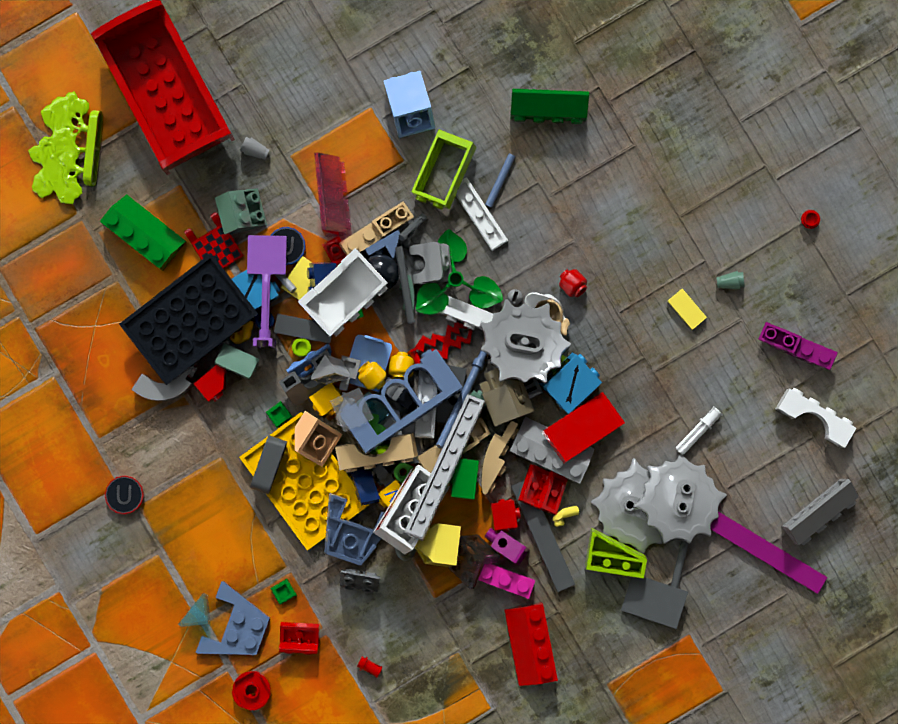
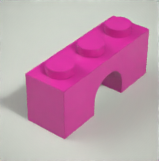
M481 559L474 575L476 580L529 599L535 580L506 570Z

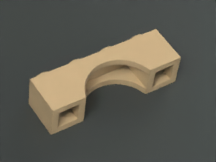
M414 432L392 437L388 449L382 454H365L358 443L335 447L339 470H346V473L357 471V467L364 466V469L375 468V464L383 463V466L395 464L394 461L401 460L402 463L411 462L414 457L418 456Z

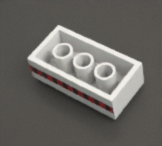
M420 465L410 470L373 533L403 554L412 551L419 540L406 535L405 529L431 475L430 472Z

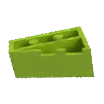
M591 528L585 562L586 570L644 578L647 558L644 554Z

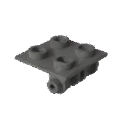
M348 568L341 570L340 586H343V588L353 590L354 588L362 589L366 593L378 592L380 576H376V573L367 572V575H365V571H363V574H359V570L357 573L356 570Z

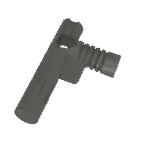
M420 214L398 235L399 240L402 241L403 248L409 247L410 237L427 219L425 214Z

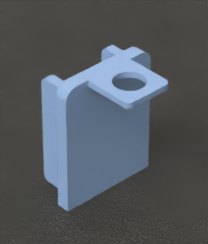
M357 335L350 358L361 360L360 367L367 361L370 363L377 362L386 371L392 345L378 338ZM359 373L356 379L350 378L349 384L366 388L358 379Z

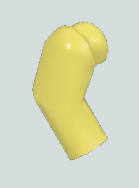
M572 506L559 511L552 518L554 526H563L565 524L563 519L579 515V509L577 506Z

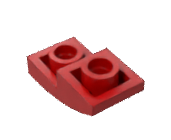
M339 236L322 244L330 261L336 263V267L346 257V254L339 246L341 242Z

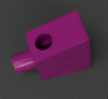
M490 528L484 537L492 542L491 547L517 565L521 564L530 550L502 530L498 533ZM504 540L507 541L506 547L501 546Z

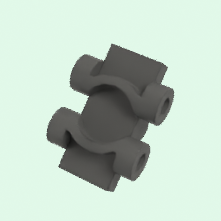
M383 463L375 464L376 467L370 470L373 478L376 475L379 478L376 482L380 487L383 484L387 487L395 481L392 469L387 471L386 468L388 466H383Z

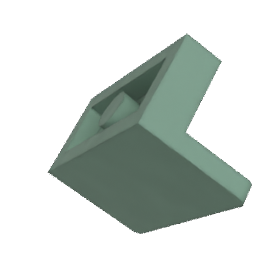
M224 343L215 360V364L250 379L253 372H256L259 366V359Z

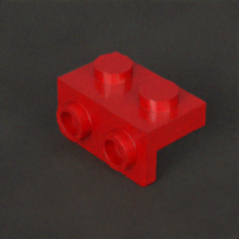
M281 622L279 652L286 654L304 653L306 655L318 653L319 624Z

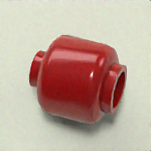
M567 269L560 275L559 286L569 297H580L587 290V279L577 269L570 271Z

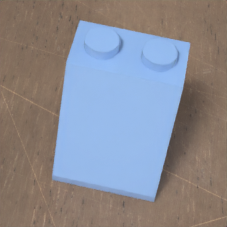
M421 71L410 72L406 75L384 80L399 138L435 129L432 108Z

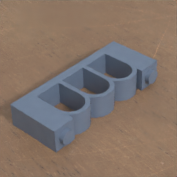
M429 349L421 355L420 364H414L406 370L404 380L392 379L388 381L382 388L381 396L370 394L361 400L359 408L356 403L353 405L349 403L341 409L340 418L365 454H368L462 390V385L437 349L433 351ZM416 370L426 372L440 391L438 395L424 404L421 403L408 383L409 375ZM395 385L403 387L418 407L401 420L385 397L386 391ZM370 401L381 402L395 421V424L379 435L376 434L363 414L364 405Z

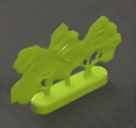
M75 91L68 92L65 97H57L50 105L41 110L43 121L53 131L51 137H43L39 141L38 146H33L28 150L33 162L43 166L39 173L34 176L32 185L34 193H37L40 198H44L55 191L59 201L65 204H73L74 200L82 194V188L77 182V177L81 173H83V182L86 186L96 185L103 128L102 111H91L88 126L84 123L82 116L89 110V103L86 99L78 98ZM72 118L78 120V125H81V127L74 126L71 122ZM81 131L87 132L86 147H78L75 143L76 136ZM81 152L85 153L84 168L76 165L75 162ZM75 172V175L71 176L69 173Z

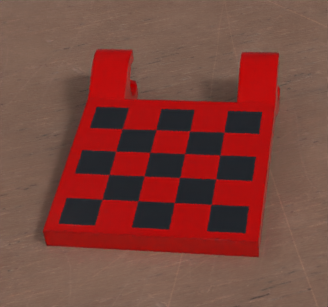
M214 212L210 217L217 226L216 228L198 239L190 228L185 230L184 233L201 260L212 253L219 264L225 268L244 255L231 234H224L220 216Z

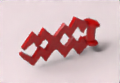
M458 322L454 323V327L447 325L445 336L432 333V337L429 339L423 335L415 348L407 353L413 358L414 364H420V357L416 350L424 352V343L435 347L436 340L443 343L442 351H437L443 359L447 360L449 346L461 349V342L470 344L472 329L469 330L467 338L457 335L455 341L450 339L451 332L460 334L459 328L467 329V327Z

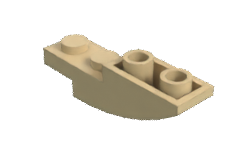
M403 201L374 219L364 228L341 241L339 246L346 256L355 248L360 253L365 252L366 248L392 234L414 218V216Z
M482 417L478 419L463 453L479 444V441L491 434ZM434 445L416 457L421 467L428 472H432L442 449Z
M512 420L502 437L496 433L493 435L487 448L481 475L482 493L485 495L487 492L492 493L497 484L494 482L497 475L501 477L506 469V466H504L505 461L500 459L499 456L505 455L509 448L506 445L510 438L514 439L519 431L516 428L518 424Z

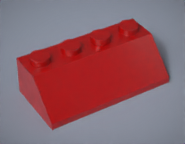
M543 603L504 609L519 686L558 681Z

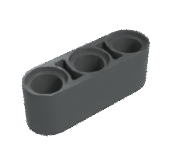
M268 436L251 482V489L266 494L270 493L287 441Z

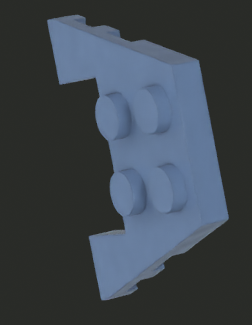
M330 493L324 552L361 566L377 547L376 544L381 539L373 531L385 512L381 511L374 529L340 518L347 499Z
M221 581L216 598L234 604L222 641L219 642L201 636L196 653L257 655L270 617L231 588L226 582Z

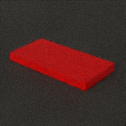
M602 392L543 430L542 434L565 464L624 425L625 422Z

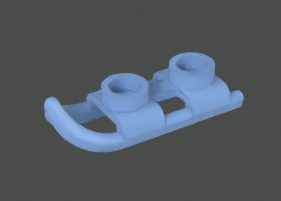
M327 343L317 351L309 352L305 356L306 358L301 361L293 362L287 369L288 374L295 371L299 377H305L312 373L314 365L311 360L326 349L331 355L330 344ZM311 364L312 368L305 371L304 368Z

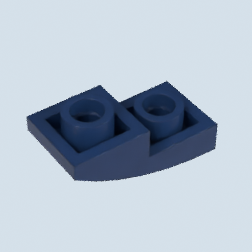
M359 467L357 471L350 472V477L355 485V493L361 506L380 502L378 490L370 469Z

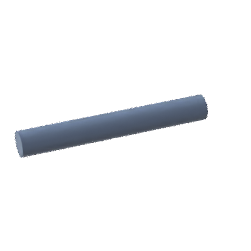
M508 154L485 206L492 208L515 159L514 155Z

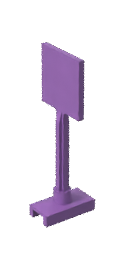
M248 235L247 274H262L261 330H259V337L253 338V346L256 348H261V343H263V347H267L268 343L269 347L276 349V341L271 338V330H269L270 276L286 275L287 236Z

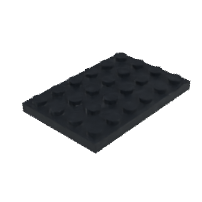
M210 253L119 323V325L162 381L168 385L259 314L212 253Z

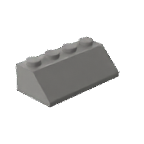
M525 417L509 452L580 484L590 463L594 448L589 447L564 464L542 434V431L548 427Z
M839 479L781 527L796 545H805L812 539L810 537L815 532L820 533L827 527L825 525L827 522L838 519L842 515L840 512L843 509H850L857 503L855 500L859 496L849 479Z

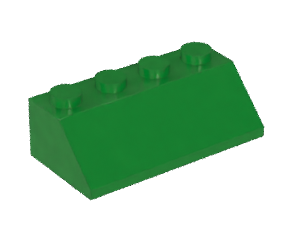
M512 89L510 119H514L515 122H525L526 119H533V122L536 123L552 120V123L557 124L564 123V121H571L572 124H583V121L586 122L588 115L589 91Z
M127 194L112 205L100 220L103 225L162 271L187 242Z

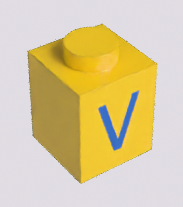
M397 480L378 493L380 504L384 508L390 505L401 487Z

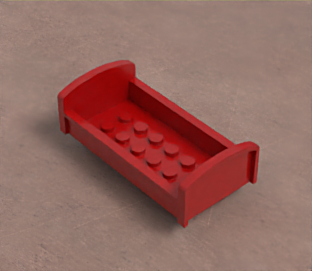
M151 0L139 5L90 33L166 175L171 174L169 170L212 147L228 139L231 141L235 140L161 0Z

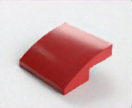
M529 465L518 501L557 515L568 479L555 472H548L536 465Z

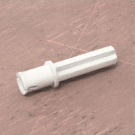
M713 406L703 419L700 418V422L677 445L676 450L684 455L708 429H712L711 426L723 414Z

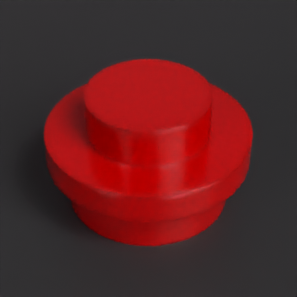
M807 210L801 216V223L805 228L813 229L819 225L820 216L814 210Z

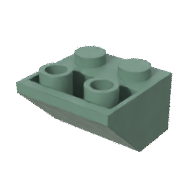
M258 188L228 191L215 197L224 234L240 233L267 225Z

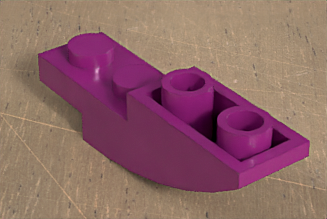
M768 322L765 323L758 339L784 353L831 371L838 354L834 350L804 339L800 335Z

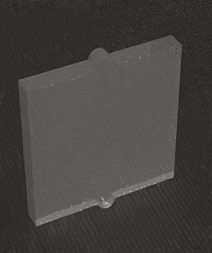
M360 388L349 393L344 392L342 396L330 401L344 432L355 427L360 428L362 424L374 419Z

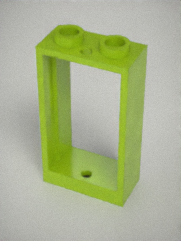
M439 129L411 191L416 196L415 199L422 203L429 201L433 203V207L443 210V208L450 210L477 148L475 144ZM446 143L466 152L443 201L423 193V190L442 146Z

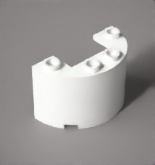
M355 248L316 287L307 292L298 303L329 336L333 334L337 336L345 329L343 327L348 321L352 323L360 316L358 312L363 307L367 309L374 303L372 298L376 295L381 296L388 289L386 287L387 281Z

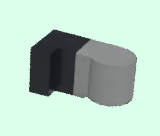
M387 377V379H386L385 381H386V383H387L388 381H390V380H392V379L389 378V377ZM399 385L392 386L386 391L387 396L407 410H409L414 402L408 392Z

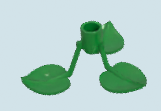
M447 229L440 236L438 243L447 244L450 249L452 272L448 276V284L442 290L436 283L424 284L417 294L416 311L422 314L442 312L449 303V297L444 292L450 286L457 288L462 284L472 289L469 293V299L475 307L485 309L502 302L503 296L499 286L489 277H477L474 280L473 286L463 281V275L456 271L454 262H460L465 258L467 246L461 237L452 230Z

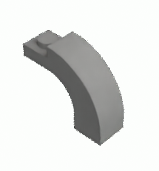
M195 363L168 385L157 383L145 374H141L131 390L142 397L155 401L176 399L193 386V383L188 381V378L194 377L198 370L196 368L198 364Z

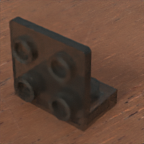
M478 534L461 536L459 539L456 566H450L449 569L469 589H474L484 564L498 563L501 556Z

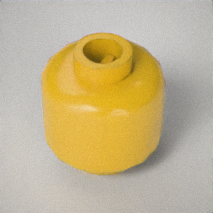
M398 352L397 355L392 356L389 360L388 369L392 379L404 380L406 370L414 365L413 358L408 356L406 352Z
M367 361L359 368L358 379L368 390L375 388L379 390L386 383L384 380L386 378V371L377 362L370 363Z

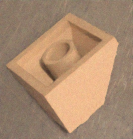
M305 411L295 426V451L322 467L343 434Z

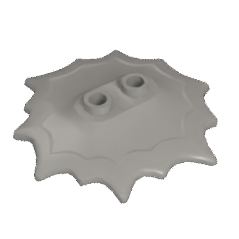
M505 299L502 310L493 314L492 321L480 323L485 336V344L481 347V351L489 354L491 364L498 368L500 382L513 378L526 383L528 380L535 378L543 383H547L548 372L555 368H561L562 353L571 346V343L565 340L561 334V322L554 321L550 317L549 303L538 308H531L526 304L514 307L508 299Z
M679 454L674 462L665 461L661 466L648 465L647 469L651 476L650 480L644 483L645 493L643 497L633 506L647 514V525L656 528L661 533L664 544L674 539L691 543L698 534L711 537L710 524L718 518L719 504L727 497V494L716 489L713 479L706 475L705 465H694L682 454ZM680 504L684 505L683 510L679 508Z
M633 458L627 471L617 472L614 479L604 478L602 480L604 485L603 491L598 497L591 500V504L599 510L598 520L603 524V534L615 537L619 542L629 544L638 552L644 554L649 545H661L663 539L661 533L656 528L647 525L648 516L644 511L634 507L629 509L626 506L628 501H631L634 506L645 493L644 483L650 480L651 477L649 471L644 469Z

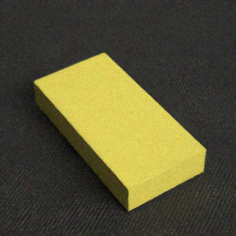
M683 289L667 301L691 330L707 318Z

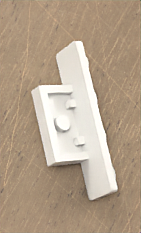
M448 296V306L440 312V314L446 316L445 319L455 323L457 320L463 322V326L472 330L475 327L482 330L480 323H488L493 319V313Z

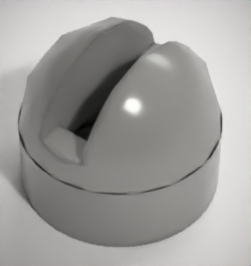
M517 289L511 290L507 295V299L513 305L519 304L523 298L521 291ZM514 292H518L516 302L512 301Z

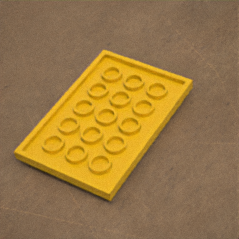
M300 412L270 434V436L287 441V445L271 491L266 495L308 551L326 537L330 493L347 499L340 517L345 520H350L370 504L361 506L355 493L353 481L345 470H339L338 461L332 452L321 467L295 451V426L303 415ZM268 436L239 457L252 476L255 474Z

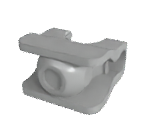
M430 242L409 247L410 255L422 256L425 261L423 271L412 275L413 284L448 282V276L451 273L450 249L447 244Z

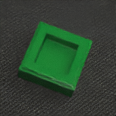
M282 401L266 411V414L276 428L292 418V415Z
M288 578L270 588L280 605L297 595Z

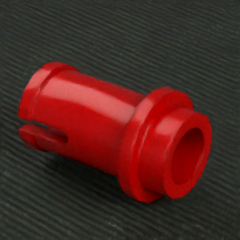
M362 656L357 664L360 671L364 670L376 678L382 670V666L368 660L367 656L366 658Z

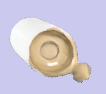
M527 294L525 304L531 308H538L546 303L550 304V317L554 321L561 322V334L566 336L570 322L563 315L561 303L550 294Z

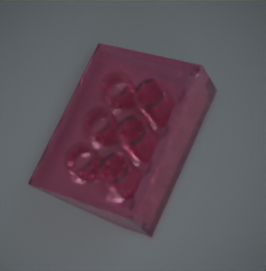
M314 153L322 231L325 237L348 235V230H351L350 218H346V211H349L348 199H344V192H347V183L342 179V173H345V164L341 162L338 156Z

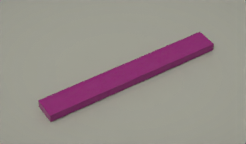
M718 512V518L710 524V529L817 594L827 579L825 575Z

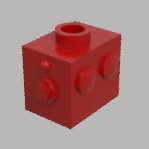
M499 499L498 503H491L495 530L508 532L510 529L515 530L516 527H519L518 519H521L520 508H516L515 500Z

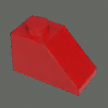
M215 365L194 383L208 402H217L223 397L222 392L226 387L227 369Z

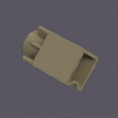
M498 368L484 373L486 381L479 385L494 426L534 412L522 381L512 378L500 382Z

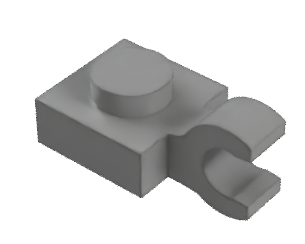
M342 356L341 361L350 373V378L356 379L361 360ZM350 378L341 380L340 390H348Z

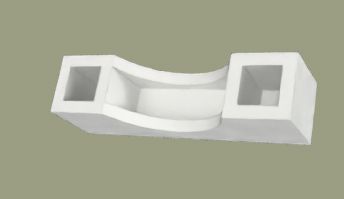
M796 388L786 389L775 408L777 411L791 419L803 413L816 415L824 424L825 439L840 448L846 447L856 430V427L852 426V421L845 417L841 419L835 416L836 412L828 407L826 409L820 407V402L813 398L808 400L802 396L804 393Z

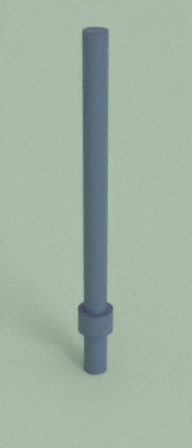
M480 351L478 357L474 359L472 363L473 368L438 439L437 447L443 448L467 394H469L479 371L485 365L484 360L487 353Z

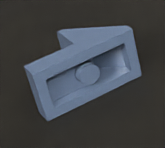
M399 230L366 248L365 251L368 256L383 254V250L387 249L391 258L395 259V248L398 247Z

